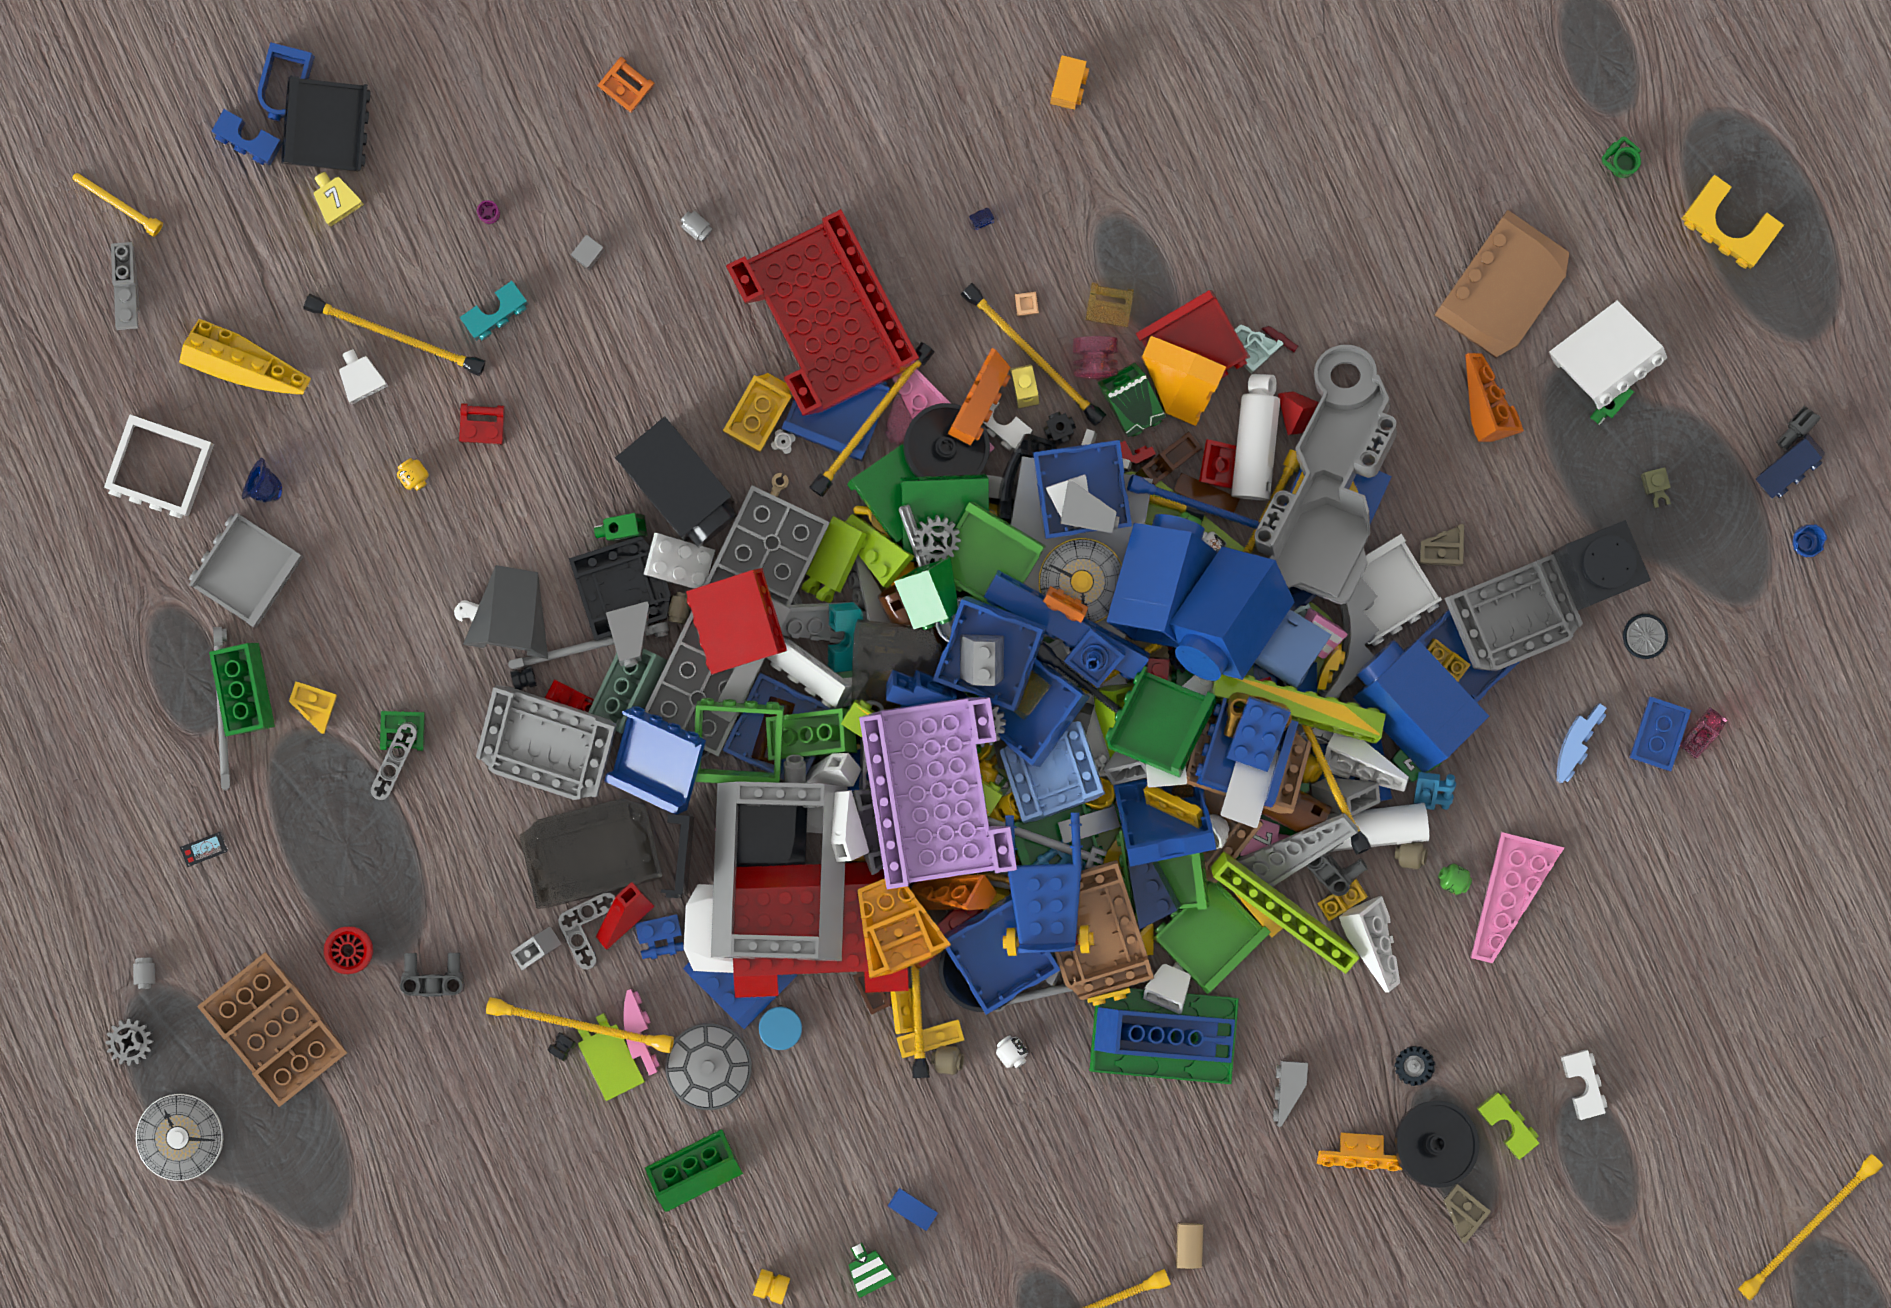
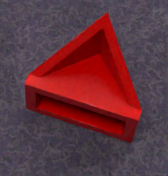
M1294 391L1279 393L1278 397L1280 398L1287 435L1304 433L1319 402Z

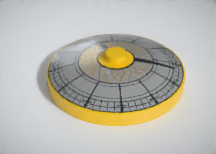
M1087 538L1065 541L1047 555L1039 573L1040 593L1046 595L1050 586L1057 590L1060 588L1065 591L1064 594L1073 599L1078 598L1082 601V604L1088 606L1085 618L1094 623L1108 617L1122 563L1108 546L1099 541Z

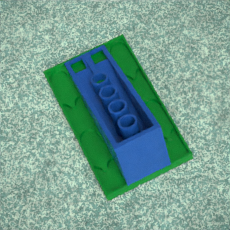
M1130 988L1131 993L1126 994L1127 998L1114 1001V997L1105 999L1106 1003L1095 1006L1090 1072L1220 1084L1232 1083L1239 998L1187 993L1183 1011L1181 1014H1178L1143 999L1145 989Z

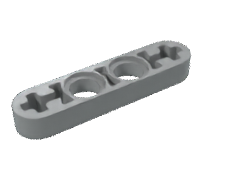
M404 722L398 728L373 782L371 794L377 800H384L389 796L414 743L418 730L412 722ZM407 727H410L413 736L409 735L405 743L397 741V738L402 740L404 736L402 729L406 730ZM395 746L404 748L405 753L402 757H397L393 754L392 750ZM387 765L394 766L396 769L395 775L387 776L384 773V767ZM383 779L387 780L384 790L387 792H382L381 795L378 794V789L375 787H380Z

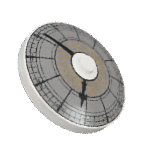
M172 1094L158 1099L142 1114L136 1130V1146L143 1163L156 1175L173 1181L189 1180L205 1173L218 1159L223 1146V1127L215 1110L204 1100L189 1094Z

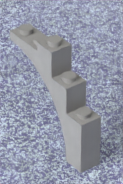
M1362 578L1350 601L1346 604H1340L1343 616V630L1348 634L1342 641V651L1345 652L1344 664H1339L1338 671H1333L1331 684L1327 683L1326 690L1321 689L1318 692L1320 697H1334L1338 699L1342 694L1341 691L1356 681L1358 671L1374 657L1365 644H1368L1367 642L1370 643L1376 637L1375 634L1379 629L1363 611L1371 608L1378 596Z

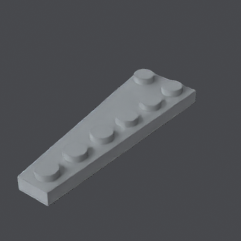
M839 603L786 605L791 610L781 627L782 635L790 636L791 638H809L816 641L826 640L832 643L841 642L844 638V631L835 632L828 625L829 604Z
M1343 813L1235 860L1273 887L1355 835L1359 828Z

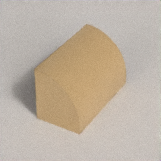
M1178 1223L1177 1268H1202L1204 1224Z

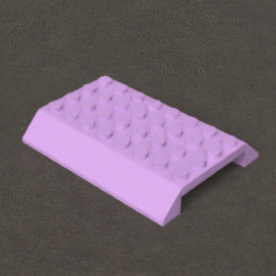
M969 697L895 708L859 717L887 889L906 887L911 882L995 870V873L1017 870L1010 826H989L976 744L997 741L990 697Z

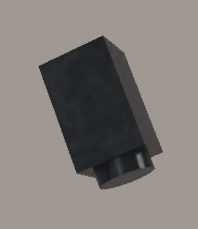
M665 416L615 457L684 541L691 538L697 547H701L728 526L738 515L731 507V504L734 502L731 494Z
M1626 520L1570 542L1551 552L1556 558L1577 611L1651 581Z

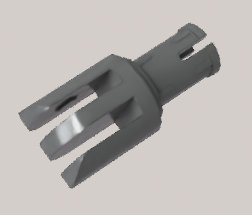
M1803 406L1789 421V429L1776 443L1787 451L1798 437L1804 438L1821 417L1806 406Z

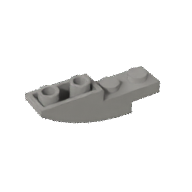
M133 242L111 244L112 284L114 286L115 327L117 330L139 328V293Z

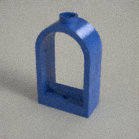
M270 42L258 86V99L262 107L269 113L268 118L280 121L281 118L285 117V109H272L265 101V92L275 57L303 64L304 67L300 79H309L315 56L311 52Z

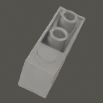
M1280 1061V1065L1276 1066V1078H1279V1087H1275L1274 1099L1278 1100V1109L1274 1108L1273 1121L1277 1122L1278 1127H1282L1307 1085V1062Z

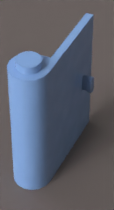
M1289 610L1254 664L1298 689L1304 681L1309 668L1332 634Z

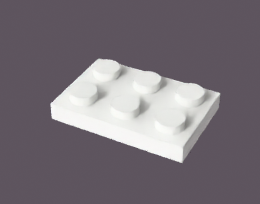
M654 533L644 575L693 589L704 586L709 575L715 550L704 546L697 547L696 544Z

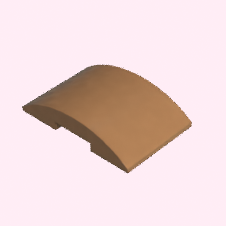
M267 952L263 953L197 1006L222 1038L226 1039L252 1071V1075L278 1107L347 1054L341 1042L314 1006Z

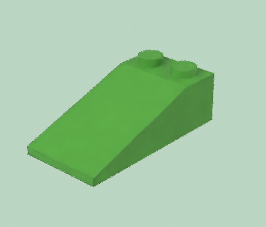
M840 708L784 715L782 760L790 755H800L803 758L829 756L832 753H857L856 733L841 725V721L849 709ZM777 716L766 717L768 760L770 761L775 760Z

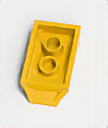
M769 373L760 376L754 375L724 427L723 432L750 449L761 453L792 397L787 384Z

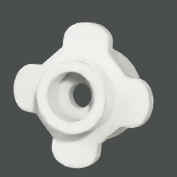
M781 429L775 432V440L771 443L772 449L782 450L785 454L790 453L792 442L795 441V435L784 433Z

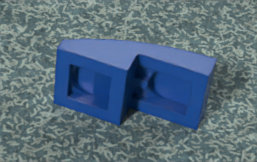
M901 1188L897 1190L888 1204V1207L925 1231L928 1230L938 1214L934 1209Z

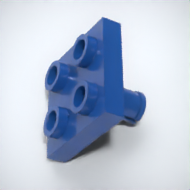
M1091 627L1067 655L1064 662L1095 687L1099 688L1125 657V653Z

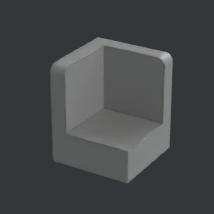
M586 235L572 252L571 256L590 270L605 249Z

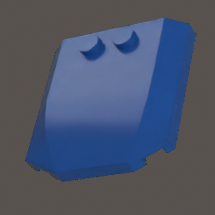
M690 962L683 968L743 1029L777 997L735 998L733 973L693 971ZM797 974L778 975L779 994L798 976Z

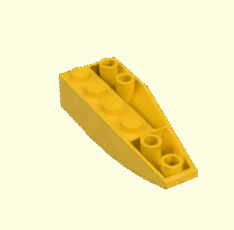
M198 319L183 343L179 363L239 385L273 392L303 395L311 381L310 377L243 336L202 319Z

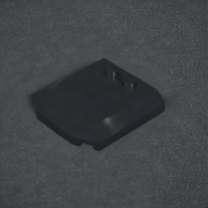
M641 536L569 558L595 641L612 636L606 612L648 601L650 608L648 624L667 618L671 595L667 581L644 575L651 546Z
M737 804L739 810L736 867L806 864L808 808L787 805H760L758 807Z

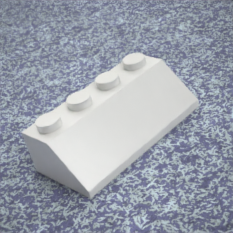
M783 637L787 651L767 657L772 661L770 665L778 671L783 669L788 673L787 677L796 684L801 682L806 686L805 691L813 696H816V694L823 699L822 703L831 709L833 707L840 708L855 686L789 638Z

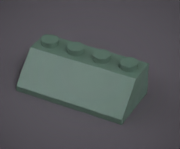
M643 648L642 660L638 661V664L635 666L625 667V665L620 666L616 653L588 713L610 719L617 724L615 731L623 734L628 716L623 715L622 712L633 706H638L645 710L668 660Z

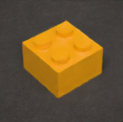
M1061 56L1050 104L1075 110L1076 104L1081 105L1084 92L1081 84L1086 85L1089 68H1086L1087 61Z

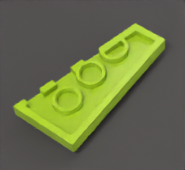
M851 514L845 522L867 533L858 555L881 585L889 588L915 556L903 550L901 546L892 542L883 533L878 532L858 515Z

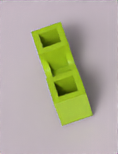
M1495 1092L1476 1109L1491 1126L1499 1120H1508L1510 1122L1512 1133L1503 1142L1514 1156L1520 1160L1540 1144L1537 1141L1539 1136L1532 1127L1527 1128L1524 1125L1523 1121L1525 1119L1518 1110L1514 1112L1510 1108L1511 1101L1504 1093L1500 1095L1498 1092Z

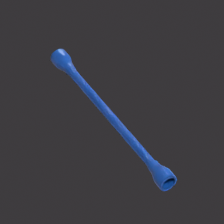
M1134 474L1131 475L1127 485V490L1136 494H1155L1257 529L1260 524L1259 521L1243 517L1156 487L1143 477Z

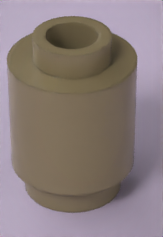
M677 592L676 596H671L667 614L669 616L668 621L685 625L691 610L687 603V594Z

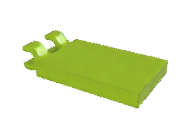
M833 516L806 573L810 578L803 583L801 590L816 595V598L820 601L831 603L835 591L841 592L867 533ZM820 584H824L825 586L819 590Z
M605 1013L596 1017L600 1026L619 1029L617 1024L610 1026ZM577 1029L583 1039L578 1042V1046L606 1101L645 1082L635 1060L632 1059L625 1039L599 1033L591 1036L589 1030Z

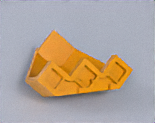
M1151 336L1141 358L1163 411L1172 417L1196 426L1201 413L1204 412L1210 401L1212 393L1218 387L1226 367Z

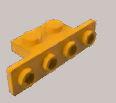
M1340 1133V1152L1320 1150L1317 1156V1164L1326 1167L1336 1165L1346 1168L1365 1167L1369 1170L1377 1168L1389 1171L1402 1170L1395 1155H1384V1135Z

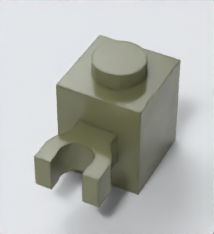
M1666 468L1641 474L1646 495L1653 494L1654 496L1652 501L1653 508L1659 507V498L1664 499L1665 506L1671 504L1669 497L1664 492L1671 488Z

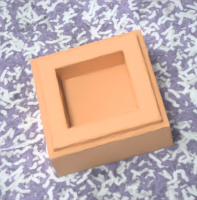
M1036 292L1015 294L1017 316L1039 314Z

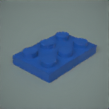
M1249 696L1226 758L1268 772L1291 711Z
M1650 696L1629 758L1671 772L1691 710Z

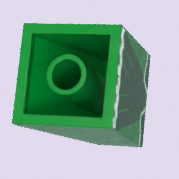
M1136 363L1097 382L1127 437L1137 436L1143 432V429L1149 426H1156L1162 422V419L1166 418L1145 373Z

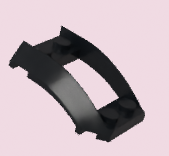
M1032 434L1023 435L1012 453L1002 476L997 505V516L1011 522L1015 500L1011 499L1013 483L1022 457L1033 458V452L1057 449L1055 442Z

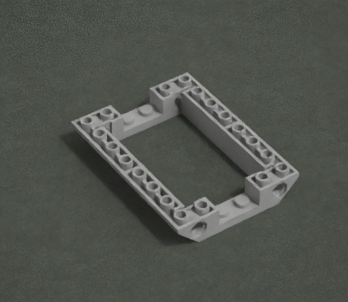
M717 783L711 939L712 958H790L798 960L842 961L845 861L836 862L831 844L835 792L848 791V787L812 783ZM737 804L758 807L760 805L803 806L804 808L823 806L819 937L734 934L739 810Z

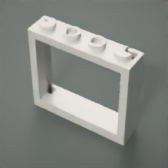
M129 415L104 488L110 490L108 494L121 498L122 494L129 496V501L141 505L143 501L150 504L149 508L160 512L162 508L170 511L169 515L180 519L183 515L189 517L214 444ZM134 426L202 449L181 507L114 484Z

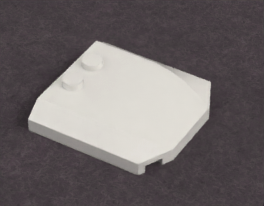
M698 884L686 904L684 951L693 971L733 973V958L711 957L714 885Z

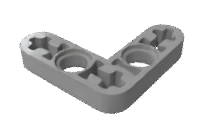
M602 893L563 912L559 916V926L577 964L582 969H591L597 963L596 954L582 925L608 913L610 908L603 906L600 908L602 912L598 914V909L593 901L597 900V904H600L604 901L603 897L605 896L608 899L612 898L614 901L615 895L612 893ZM586 905H590L594 909V914L590 918L582 915V908ZM574 910H578V915L583 921L579 923L578 919L572 921L571 927L568 924L564 925L562 922L565 920L564 916L573 917L576 915ZM575 934L582 935L584 943L579 947L574 946L571 941ZM586 945L589 950H585L586 955L593 958L590 961V966L586 963L582 964L581 960L584 959L582 952L578 955L576 953V950L583 949Z

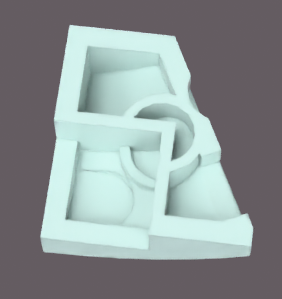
M1239 325L1235 329L1250 355L1244 367L1251 374L1284 344L1280 340L1276 342L1265 337V334L1261 332H1253L1244 325Z

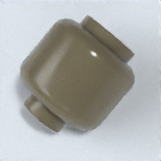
M1422 842L1401 844L1400 847H1396L1395 859H1398L1399 865L1402 868L1418 870L1422 865L1425 866L1428 849L1424 847Z
M940 1046L936 1052L932 1053L931 1064L934 1065L938 1073L955 1075L963 1068L964 1054L957 1047Z

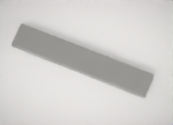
M772 598L781 628L791 608ZM765 658L735 667L717 702L732 699L736 700V703H741ZM712 711L713 714L729 722L732 721L736 713Z

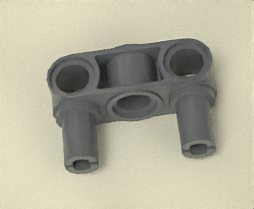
M1334 847L1309 863L1307 867L1332 894L1343 896L1349 891L1350 885L1354 882L1353 879L1367 871L1368 868L1361 858L1347 868H1341L1329 854L1336 848Z
M404 953V973L401 976L400 990L405 995L437 997L457 995L464 990L463 972H460V953H448L447 972H445V975L429 974L419 976L417 972V953ZM409 979L416 983V989L413 992H409L405 986ZM452 979H456L460 985L459 989L455 992L449 988V982Z

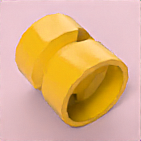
M1013 792L1001 797L989 817L1005 822V815H1014V822L1021 819Z
M761 1269L753 1295L763 1299L768 1296L770 1301L782 1305L790 1278L780 1274L775 1277L773 1272Z

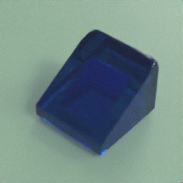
M989 208L982 209L969 216L975 230H979L995 221Z

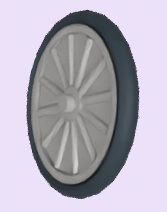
M1637 615L1631 618L1624 628V645L1635 657L1641 659L1654 658L1662 653L1667 645V628L1662 620L1654 615Z

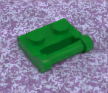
M381 711L380 750H387L391 746L393 740L388 739V733H397L402 723L412 722L416 725L418 733L417 740H414L411 749L424 751L425 712ZM407 727L406 730L402 729L406 734H413L410 727Z

